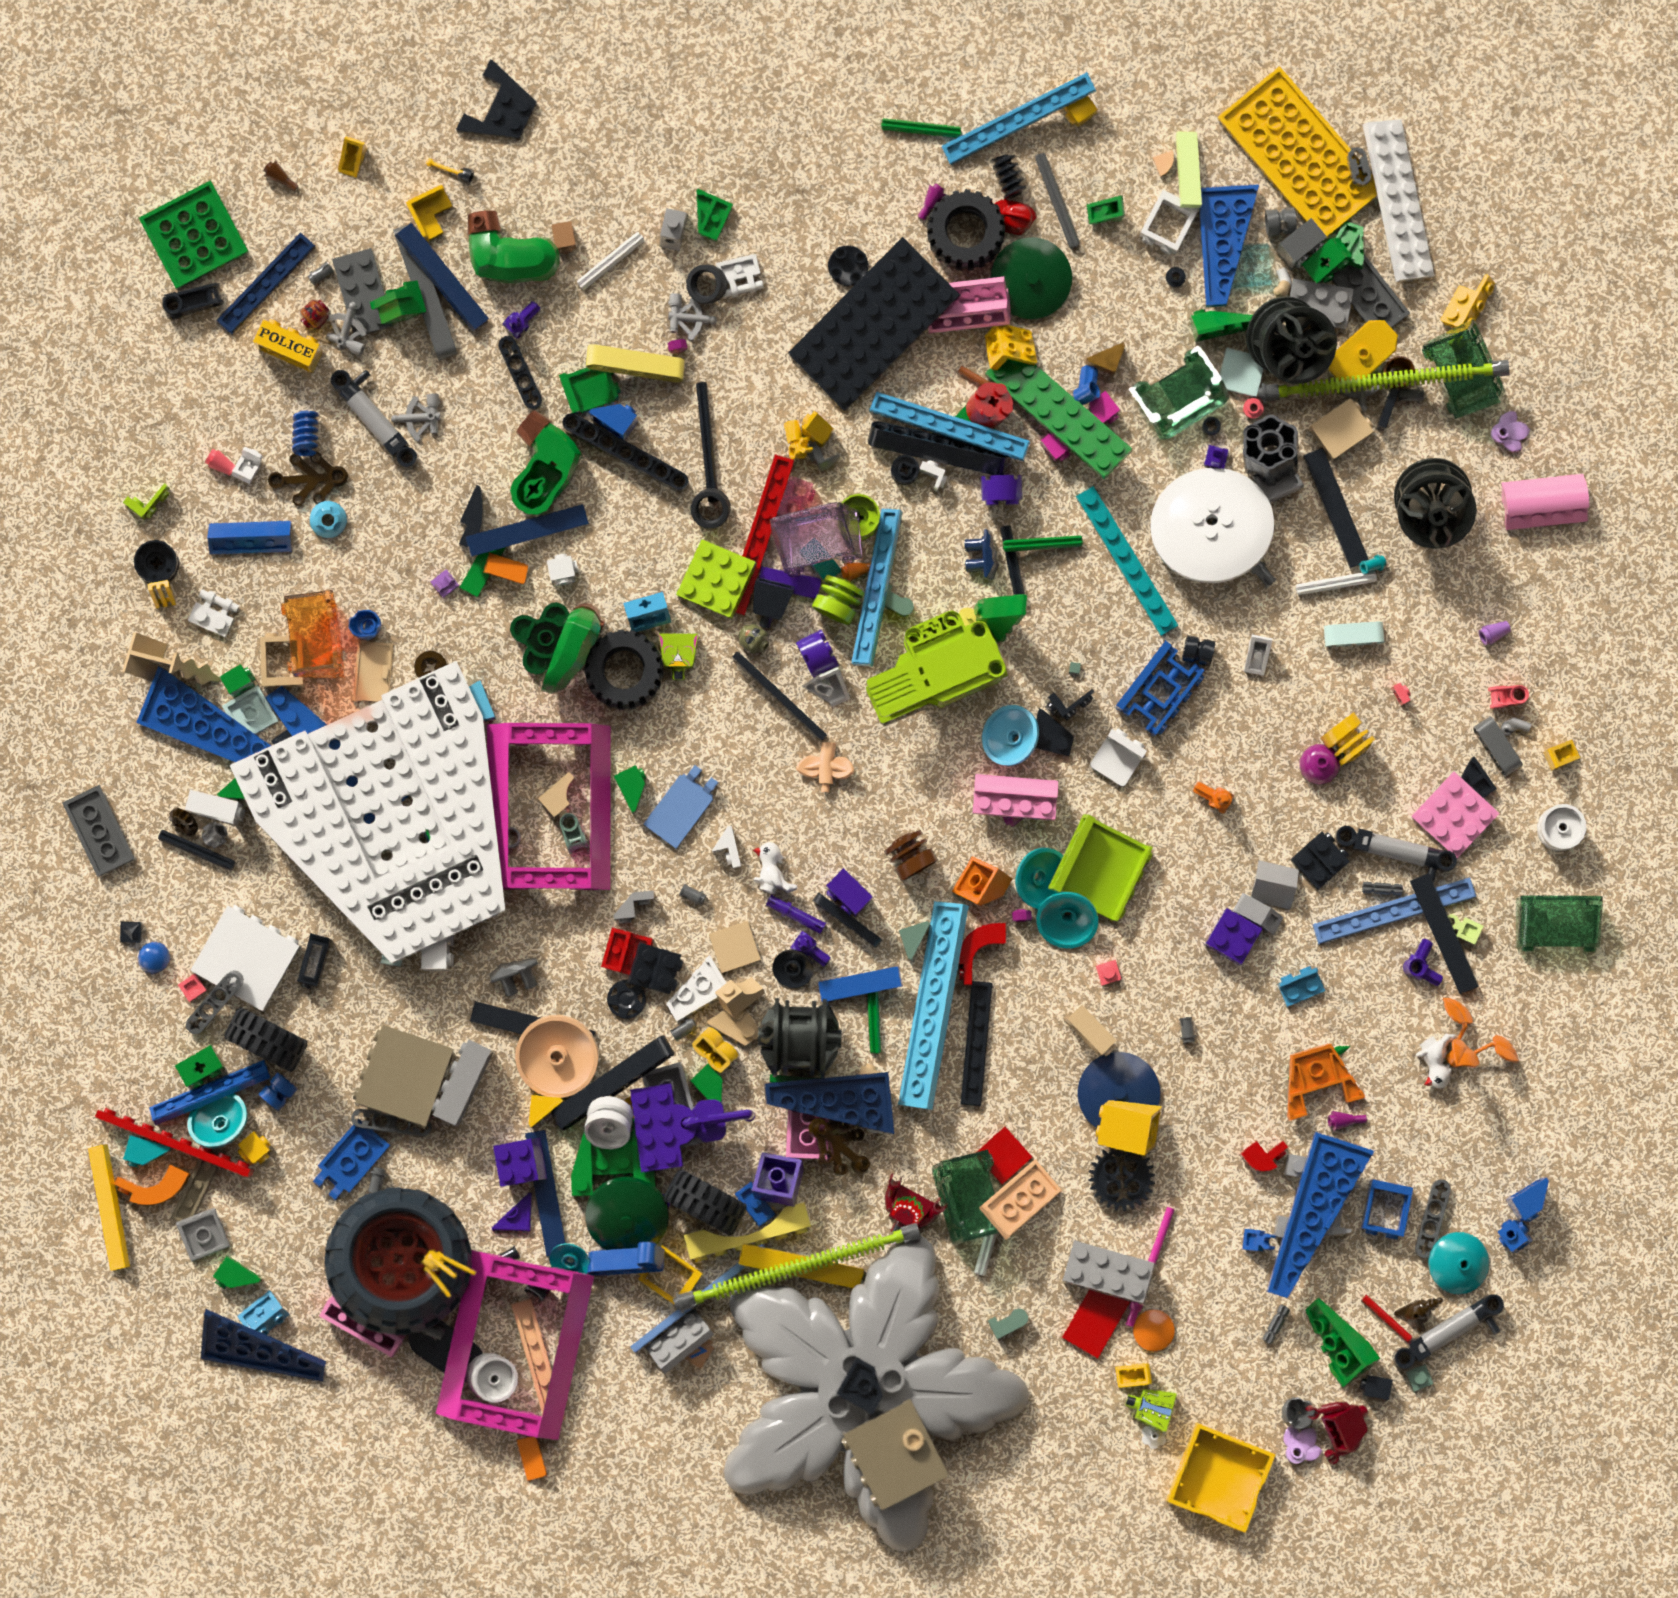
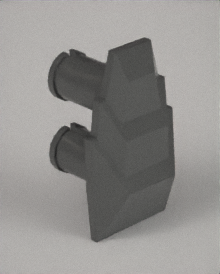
M537 958L501 963L490 973L491 983L501 981L507 997L518 993L512 977L518 973L521 975L525 989L537 986L538 983L532 972L533 966L538 964Z

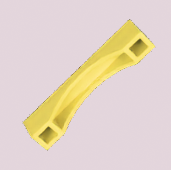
M803 1202L796 1204L795 1207H785L779 1216L768 1226L749 1235L725 1237L701 1230L686 1234L684 1238L690 1259L695 1258V1262L708 1259L707 1255L715 1253L716 1257L728 1254L727 1249L735 1248L736 1251L742 1249L743 1243L755 1242L757 1246L768 1243L767 1238L775 1237L776 1240L787 1238V1233L795 1231L796 1235L808 1232L807 1228L811 1227L805 1203Z

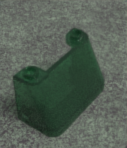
M1475 320L1467 321L1424 343L1422 348L1425 359H1429L1431 362L1434 361L1436 367L1440 368V371L1442 370L1441 366H1445V370H1447V366H1450L1451 370L1452 365H1455L1456 369L1459 364L1461 368H1463V364H1466V368H1468V363H1471L1472 367H1479L1493 361ZM1484 374L1472 375L1473 380H1469V376H1467V380H1464L1463 376L1462 381H1459L1458 377L1457 381H1453V378H1451V382H1448V378H1446L1444 385L1449 394V402L1446 403L1449 413L1453 414L1454 418L1457 419L1500 403L1505 392L1501 377H1493V375L1484 376Z
M1200 346L1186 352L1184 366L1155 384L1150 385L1147 381H1139L1129 388L1134 399L1161 440H1166L1223 406L1229 399V393L1222 378Z
M1524 895L1517 897L1516 948H1521V951L1530 952L1534 951V947L1583 948V952H1596V948H1600L1603 896Z
M988 1149L944 1160L932 1166L938 1197L941 1198L940 1204L945 1206L948 1203L947 1208L943 1211V1215L954 1246L1000 1233L979 1209L980 1206L995 1194L989 1171L994 1166V1160L992 1155L989 1154Z

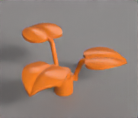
M1442 999L1451 1019L1462 1024V1030L1458 1038L1452 1041V1050L1445 1056L1451 1066L1455 1068L1461 1066L1475 1068L1479 1065V1059L1476 1054L1489 1047H1494L1496 1053L1507 1061L1515 1063L1520 1061L1513 1045L1500 1035H1495L1492 1038L1493 1042L1475 1051L1469 1049L1461 1038L1467 1029V1024L1473 1023L1470 1012L1463 1004L1454 999Z

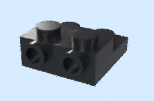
M1322 831L1290 859L1317 890L1350 862L1347 859L1349 854L1342 847L1338 849L1333 844L1335 839L1328 832L1324 834Z
M639 943L627 982L670 994L677 986L676 972L680 971L683 966V960L680 959L681 954Z

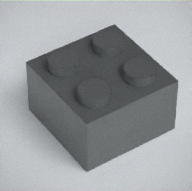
M1310 218L1279 244L1276 252L1291 270L1295 267L1300 269L1302 264L1309 259V256L1313 255L1325 244L1327 236Z

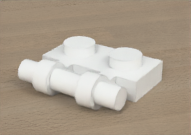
M756 254L716 263V267H719L724 272L727 283L730 288L726 289L724 298L729 296L734 298L738 297V294L754 293L756 290L764 288L762 280L757 282L753 280L754 276L760 275ZM747 278L748 284L736 286L735 281Z
M202 589L199 597L205 599L204 605L195 603L188 622L226 638L234 621V618L227 616L229 610L237 613L240 605L233 603V600L229 598L223 599L216 596L215 592H207ZM212 603L221 606V612L211 609Z

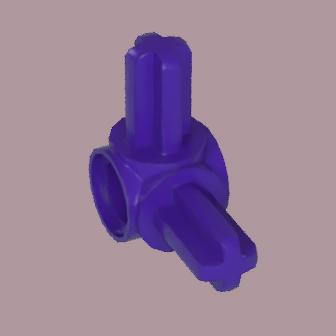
M531 301L520 313L513 312L502 325L516 339H519L521 337L520 334L529 329L528 322L541 308L536 302Z
M801 931L790 947L805 953L822 966H826L831 958L816 946L817 941L803 931Z
M1422 939L1415 954H1411L1409 959L1404 962L1403 971L1407 976L1414 977L1419 981L1424 979L1435 986H1439L1443 976L1429 969L1428 962L1426 961L1433 943L1427 939ZM1414 962L1418 965V971L1416 973H1414L1411 969V966Z

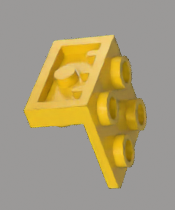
M1011 325L993 326L984 336L990 369L998 370L1007 359L1031 365L1037 363L1033 336L1030 330Z

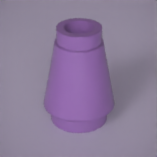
M1507 621L1486 625L1479 630V637L1484 645H1492L1511 632V628Z

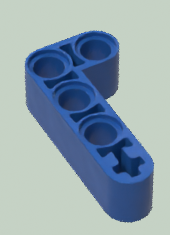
M641 1242L638 1243V1248L588 1252L590 1264H588L587 1273L594 1276L662 1272L664 1271L665 1250L655 1243Z

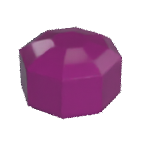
M685 339L672 340L667 343L669 353L680 354L687 350Z
M1028 909L1015 910L1012 912V920L1014 922L1031 921L1032 913Z

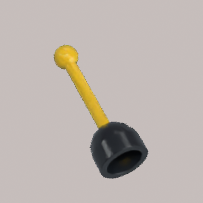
M427 159L426 165L429 167L435 166L456 174L459 181L466 185H470L474 176V170L470 168H462L457 171L438 164L433 159Z

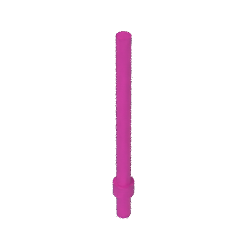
M1170 1207L1166 1208L1148 1261L1155 1263V1265L1175 1209ZM1131 1302L1129 1307L1131 1310L1126 1325L1134 1327L1137 1315L1141 1312L1143 1305Z

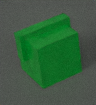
M418 280L404 282V286L385 291L386 295L370 302L372 310L378 309L382 324L406 321L426 312Z

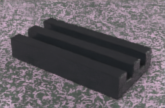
M1395 388L1389 390L1376 427L1378 430L1383 431L1387 428L1399 393Z

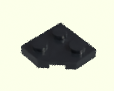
M856 1357L836 1394L872 1415L883 1397L876 1369L874 1366Z

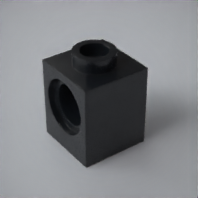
M1366 1374L1365 1378L1361 1379L1360 1390L1363 1391L1362 1395L1389 1400L1393 1380Z

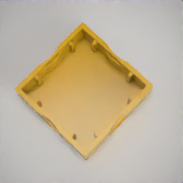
M1196 1422L1166 1501L1246 1533L1256 1507L1258 1493L1266 1481L1276 1454Z

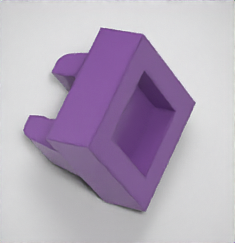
M447 569L431 581V584L443 599L459 587V584Z

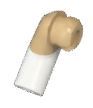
M1286 267L1276 271L1280 279L1278 287L1274 288L1273 291L1276 297L1286 296L1292 286Z

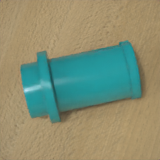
M1375 555L1372 559L1362 561L1359 564V568L1363 574H1368L1375 570H1383L1387 562L1384 556Z

